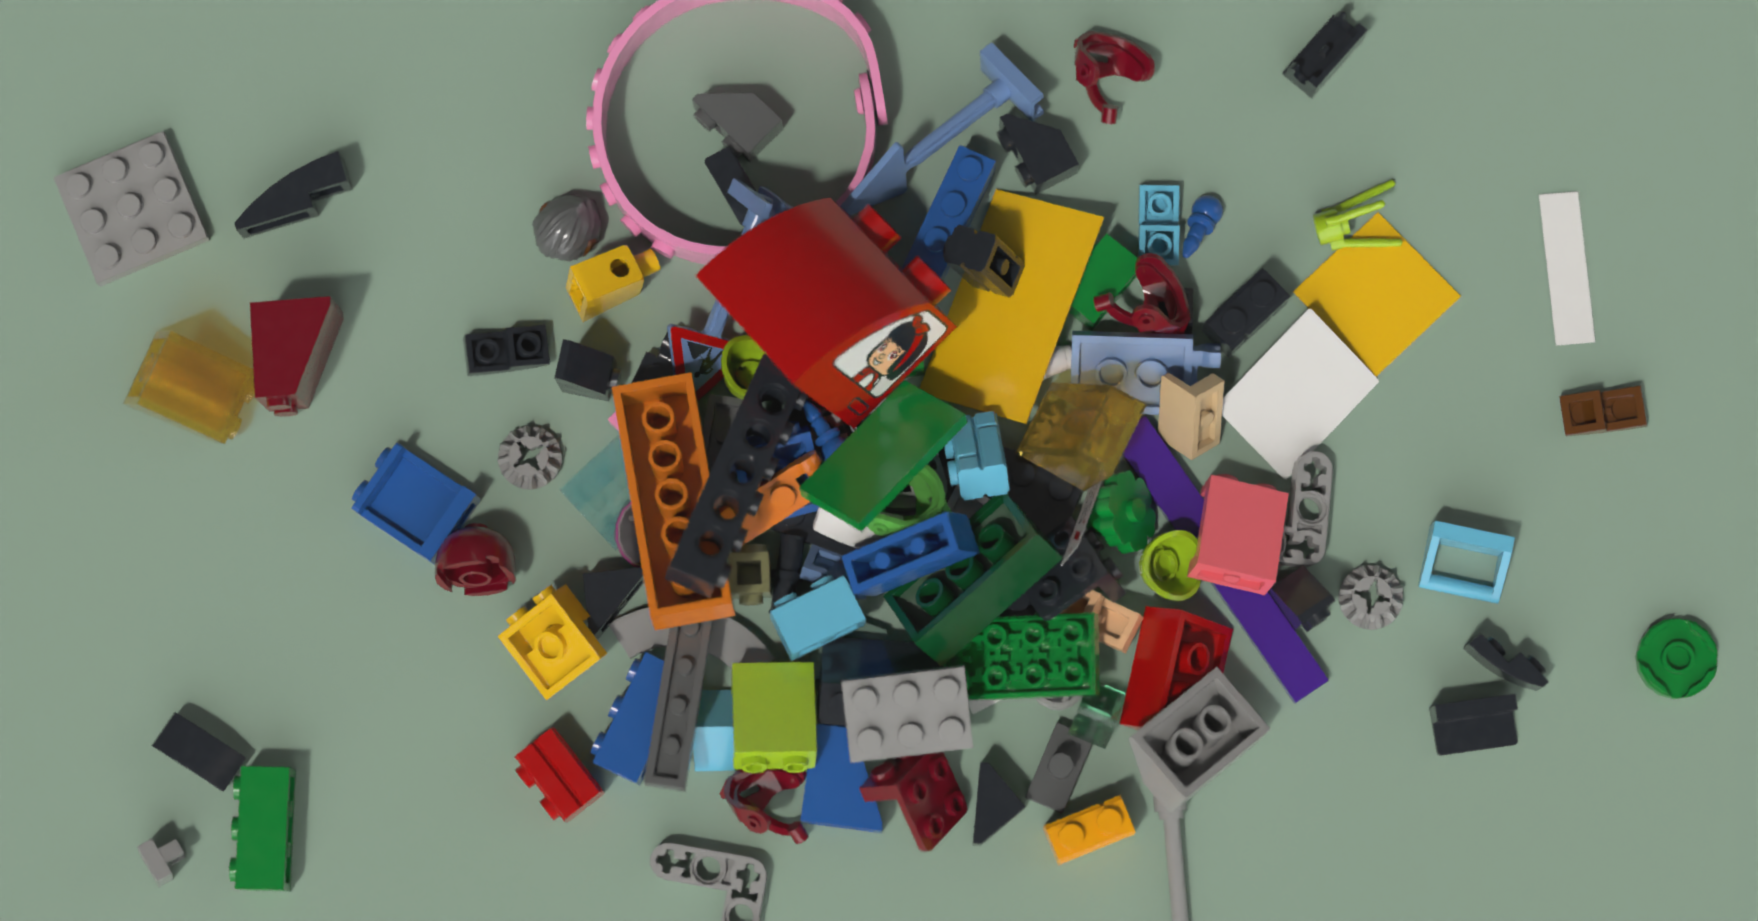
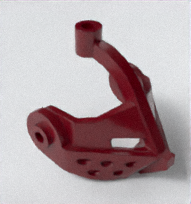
M1088 31L1074 40L1076 81L1085 86L1091 103L1102 113L1101 122L1116 124L1118 106L1111 105L1104 100L1098 89V80L1109 76H1121L1135 82L1148 81L1154 75V60L1148 52L1132 41L1113 34ZM1089 53L1107 56L1108 60L1107 62L1096 61Z
M1153 253L1139 256L1135 263V273L1144 293L1143 305L1137 306L1130 313L1114 302L1113 295L1110 292L1094 296L1093 298L1097 312L1106 310L1117 321L1135 326L1140 332L1155 331L1184 334L1190 320L1189 304L1180 280L1168 263L1161 256ZM1159 303H1165L1169 318L1159 309Z
M738 769L732 776L727 778L719 794L722 799H726L738 820L743 822L750 831L763 834L770 830L779 835L791 836L795 844H801L809 837L800 821H795L791 824L783 823L771 818L763 811L772 797L780 791L798 788L806 779V770L799 773H791L784 769H766L760 773H747L742 769ZM755 785L759 787L758 791L745 798L740 795L741 792Z

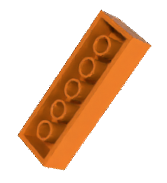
M692 373L613 386L612 392L650 618L655 631L735 616L729 577L723 589L715 587L711 598L665 579L668 566L710 474ZM705 541L699 544L701 551L705 554L715 555L720 552L718 546L713 542Z

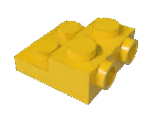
M551 584L532 599L536 606L530 611L526 606H523L506 619L510 627L498 635V638L546 701L608 654L583 622L590 615L566 584L557 590Z

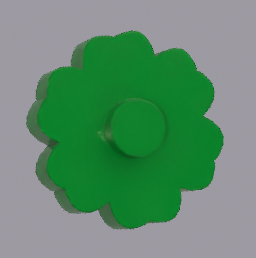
M1130 470L1106 475L1104 486L1099 488L1086 524L1088 530L1092 529L1095 534L1104 536L1109 546H1117L1121 554L1144 550L1147 545V538L1154 536L1156 514L1150 507L1152 495L1146 487L1142 478L1135 479Z

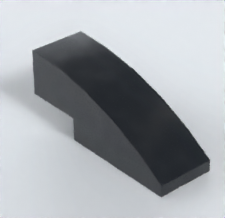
M337 151L313 160L287 174L264 191L234 222L238 233L245 239L319 216L315 201L353 190L344 159Z

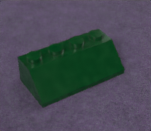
M1008 493L994 496L968 519L979 550L978 554L894 588L883 596L914 643L940 666L947 663L1063 558L1047 536Z

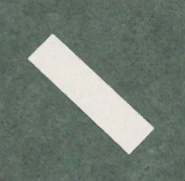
M1578 191L1539 195L1556 346L1595 342Z

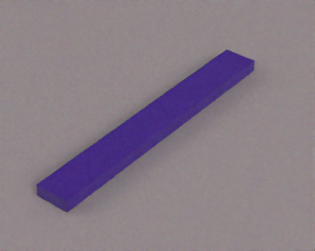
M1144 416L1114 436L1112 441L1114 442L1117 439L1116 447L1136 476L1144 480L1146 487L1152 495V499L1174 530L1187 531L1198 540L1204 499L1147 417ZM1211 583L1294 704L1329 681L1268 592L1265 595Z

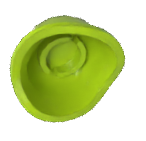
M749 335L731 339L726 344L721 357V368L725 384L734 396L742 400L764 353Z
M1172 530L1159 535L1148 543L1142 551L1139 560V571L1143 582L1158 595L1168 600L1183 601L1192 597L1199 589L1201 580L1187 577L1189 562L1196 554L1197 538L1187 531Z

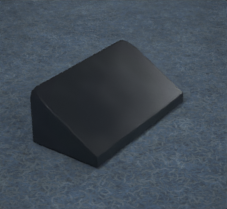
M726 147L707 157L704 162L739 223L742 225L748 208L727 193L733 178L739 179L755 192L757 191L732 149Z

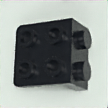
M1070 517L1046 535L1063 558L1076 525L1073 517ZM1092 529L1083 532L1080 544L1062 566L1063 558L1025 592L1043 620L1053 619L1097 586L1103 590L1113 603L1127 594L1118 581L1123 577L1122 572L1110 556L1105 560L1103 559L1100 551L1105 547Z

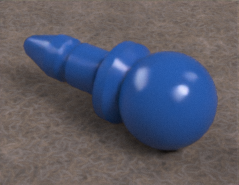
M1204 195L1193 203L1192 214L1187 220L1190 230L1183 242L1182 255L1184 258H1189L1198 250L1204 235L1211 234L1215 224L1221 220L1223 206L1216 197Z
M806 400L803 406L805 416L808 422H811V427L817 436H819L815 444L817 447L822 448L821 456L825 462L846 438L840 436L841 431L838 427L831 429L825 417H822L820 409L809 400Z

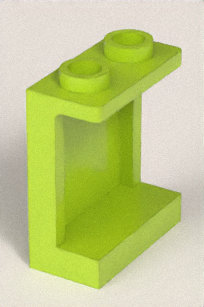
M814 662L732 663L733 768L742 769L747 773H760L766 769H784L787 772L799 773L814 768L817 753Z

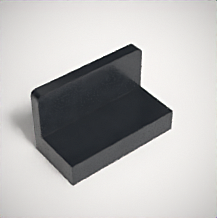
M1516 694L1438 704L1429 708L1437 755L1444 756L1516 745L1518 740L1513 712L1518 710Z

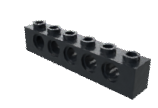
M764 353L665 576L666 580L708 598H711L716 586L723 589L733 567L726 563L731 550L740 552L749 531L742 527L747 514L755 517L764 497V494L758 492L762 479L771 481L780 460L774 457L773 454L778 443L786 446L795 426L794 423L788 421L793 409L801 411L808 396L796 387ZM768 400L775 401L782 410L779 412L767 411L763 407L762 402ZM751 435L760 436L766 442V446L760 448L753 447L746 438ZM736 470L744 471L750 476L751 481L739 483L732 478L731 472ZM718 506H728L734 511L735 517L730 519L721 518L717 515L715 508ZM705 541L713 542L718 546L720 552L715 555L705 554L701 551L699 544Z

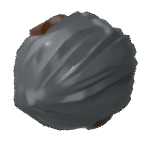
M565 194L545 202L532 224L539 251L545 257L567 262L578 260L582 256L585 257L591 248L599 242L598 239L602 229L596 201L576 194Z

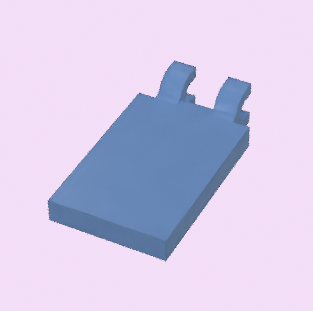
M1072 331L1070 411L1159 415L1161 377L1170 373L1189 386L1197 382L1198 366L1220 368V344L1206 343L1193 346V334Z

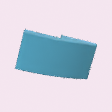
M1139 185L1138 257L1146 253H1153L1161 256L1168 265H1179V185Z

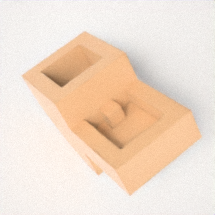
M1094 590L1060 613L1099 614V642L1125 654L1144 619L1141 614L1115 602L1113 603Z

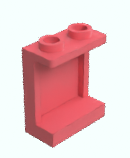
M1211 474L1201 489L1204 503L1196 554L1189 562L1187 577L1265 595L1274 585L1277 578L1289 493L1278 491L1276 487L1270 484L1259 483L1253 485L1241 482L1235 476L1229 474Z

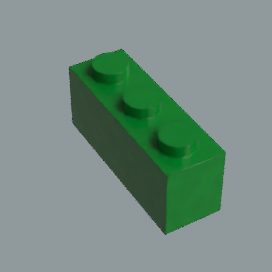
M241 766L240 776L236 775L234 777L233 797L234 800H239L238 816H233L231 838L233 841H237L236 857H231L229 879L231 882H235V889L291 892L296 770L293 768Z

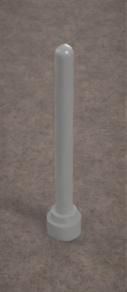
M1153 796L1154 812H1159V820L1164 822L1172 921H1189L1180 818H1184L1183 810H1187V805L1185 802L1170 815L1158 799Z

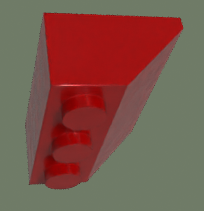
M1146 606L1119 724L1139 730L1216 667L1224 673L1233 629L1184 610Z

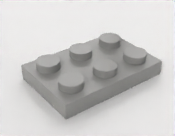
M963 665L841 679L851 763L973 748Z

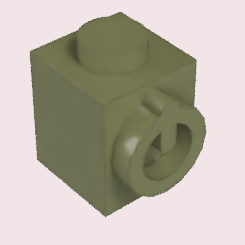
M744 544L739 553L732 550L728 557V564L733 566L729 575L732 599H739V605H762L763 598H772L771 558L769 552H767V546L762 544Z

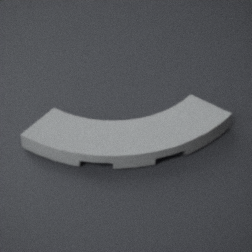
M649 608L634 611L608 624L630 659L652 649L667 647L670 628L655 631L650 618ZM729 617L714 620L709 654L721 660L731 670L732 663H772L775 661L767 647L743 625Z

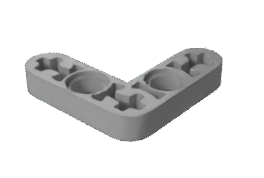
M1310 451L1299 457L1294 463L1287 526H1284L1278 565L1296 568L1304 565L1308 568L1318 563L1324 556L1333 474L1332 463L1324 453ZM1312 461L1315 462V468L1321 470V474L1313 479L1312 489L1319 488L1320 493L1314 490L1301 491V487L1306 488L1310 485L1311 475L1309 472L1304 471V467ZM1303 499L1313 500L1317 504L1319 513L1315 520H1307L1301 516L1299 505ZM1306 539L1307 546L1314 548V553L1308 555L1306 559L1303 558L1302 551L1294 549L1286 551V557H1283L1286 544L1299 545Z
M664 843L653 850L650 857V866L659 878L727 891L721 921H730L731 910L735 906L742 904L752 910V921H760L767 883V871L759 860L752 857L674 843ZM668 850H673L676 859L687 861V852L695 853L690 864L691 878L682 877L686 869L680 867H672L670 873H664V866L658 864V857L666 856ZM706 857L715 858L720 864L719 875L711 881L701 879L697 873L698 863ZM747 864L754 865V872L760 874L759 882L753 881L749 894H758L756 903L746 898L732 899L734 890L742 893L744 883L742 879L737 878L738 871H745Z

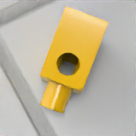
M622 245L570 266L566 290L582 322H585L639 295L643 287L644 277L660 271V264L652 249L633 256L629 247Z

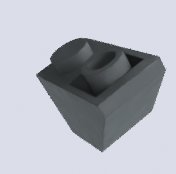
M754 93L697 94L692 99L694 109L696 110L693 114L695 119L709 132L715 128L724 137L721 141L724 147L731 148L737 158L743 155L751 162L783 130L782 119Z

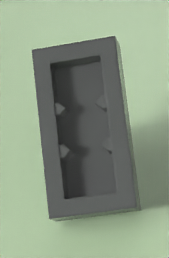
M1056 723L1025 798L1062 814L1094 738Z

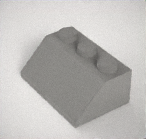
M1216 667L1129 738L1143 783L1171 815L1251 749L1271 728Z

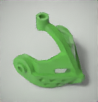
M927 464L908 484L913 487L916 495L915 515L903 516V521L879 514L867 526L870 531L879 536L888 537L944 512L953 513L947 505L943 484L938 474Z

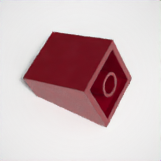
M331 296L250 302L255 398L268 411H274V416H294L298 414V409L309 408L343 322V311Z

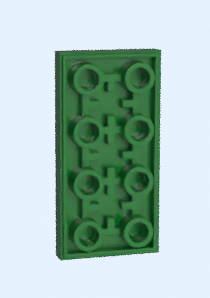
M904 380L799 487L801 496L862 532L968 423L966 415Z
M1058 614L1048 621L1043 620L1039 615L998 617L945 663L944 667L964 666L968 701L1100 696L1099 614Z

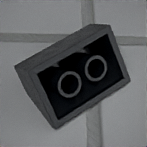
M840 637L821 647L817 702L818 722L846 725L841 679L944 667V665L940 666L912 641Z

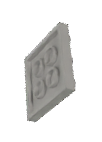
M163 131L53 177L93 276L100 287L210 241L169 140Z

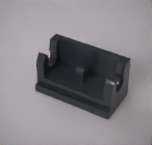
M1338 11L1336 15L1333 14L1282 72L1287 79L1311 99L1363 42L1368 29L1360 23L1352 26L1345 19L1346 13L1344 11Z

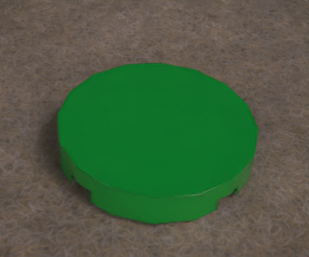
M1679 618L1666 619L1647 629L1638 642L1635 660L1637 672L1649 689L1659 696L1681 699L1692 697L1707 688L1716 675L1718 653L1716 644L1709 632L1696 622Z

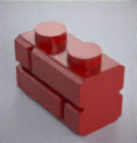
M554 727L547 730L515 756L516 760L520 763V766L515 769L516 773L529 789L535 784L545 797L539 802L553 820L560 816L563 821L568 823L605 794L601 786Z

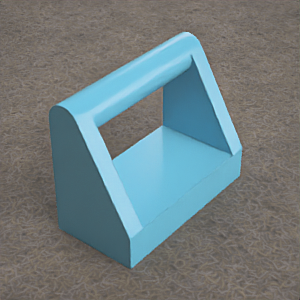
M1435 520L1429 526L1418 587L1498 604L1511 559L1515 537ZM1438 544L1498 556L1492 586L1431 574Z

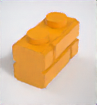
M1120 795L1043 827L1058 866L1126 839L1136 833Z

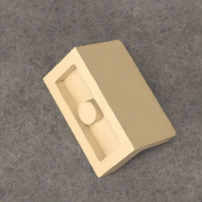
M1170 373L1161 377L1158 434L1163 442L1190 460L1220 444L1224 393L1223 379L1212 373L1189 386Z

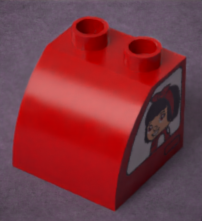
M831 198L814 200L790 208L747 231L718 253L695 275L796 387L853 429L957 328L937 306L951 291V288L918 255L904 269L896 263L887 252L902 237L870 204H867L854 218Z

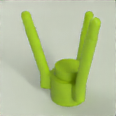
M1388 180L1333 207L1321 209V213L1314 214L1313 221L1320 245L1330 243L1332 251L1345 247L1401 246V239H1344L1343 236L1351 233L1348 220L1381 209L1385 206V202L1379 200L1346 212L1345 210L1394 187L1395 181Z

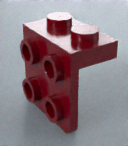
M944 752L887 758L882 764L872 769L871 776L859 787L865 802L897 800L915 842L922 852L932 851L961 820L968 809L964 795L960 790Z

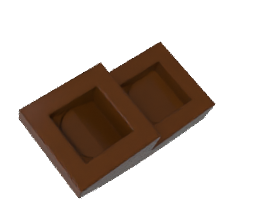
M1641 386L1604 392L1595 390L1559 396L1565 436L1599 434L1648 427Z

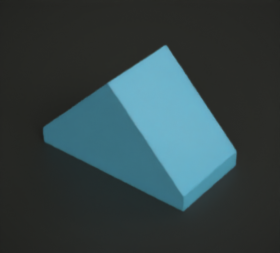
M702 690L693 744L695 772L736 771L733 768V707L731 690Z

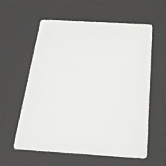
M1307 309L1223 397L1222 416L1283 479H1287L1292 474L1296 460L1304 454L1314 451L1378 384L1379 380L1312 309Z

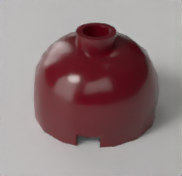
M482 523L468 524L465 528L459 529L447 536L440 546L435 561L436 583L444 590L452 592L453 585L463 587L464 595L487 596L504 592L508 589L509 581L513 584L516 581V562L513 548L504 536L495 530L489 529L487 525Z

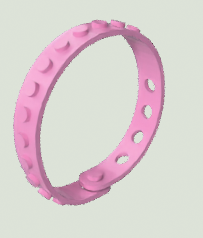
M658 0L651 6L643 7L633 17V22L623 34L619 33L613 39L607 53H609V56L604 63L603 69L598 68L595 73L591 90L595 91L593 107H587L586 128L587 130H593L595 145L588 146L593 169L601 168L606 180L605 183L599 185L609 206L617 204L624 215L620 221L635 237L641 234L653 243L651 248L667 258L672 259L674 255L691 262L706 265L727 246H713L691 242L676 237L647 220L622 192L612 173L607 151L606 127L610 100L624 67L636 50L660 27L675 17L707 4L729 1ZM771 0L804 7L833 21L858 46L865 60L868 74L867 72L858 74L860 88L854 90L857 113L863 114L865 117V147L856 175L846 192L836 202L841 206L872 170L876 147L874 111H876L878 126L887 124L878 61L873 43L868 35L871 28L861 14L858 12L853 14L849 8L842 4L843 0Z

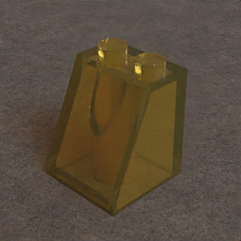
M173 331L155 332L123 404L216 444H225L227 439H234L241 426L242 418L238 417L244 402L249 404L255 395L253 369Z
M1052 382L1015 453L1079 489L1087 491L1112 476L1147 405L1112 385Z

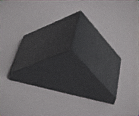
M640 567L583 574L586 611L590 615L587 618L588 628L597 639L602 636L609 627L608 624L615 620L645 583L643 570Z
M980 762L973 846L983 845L1025 810L1024 804L989 762Z

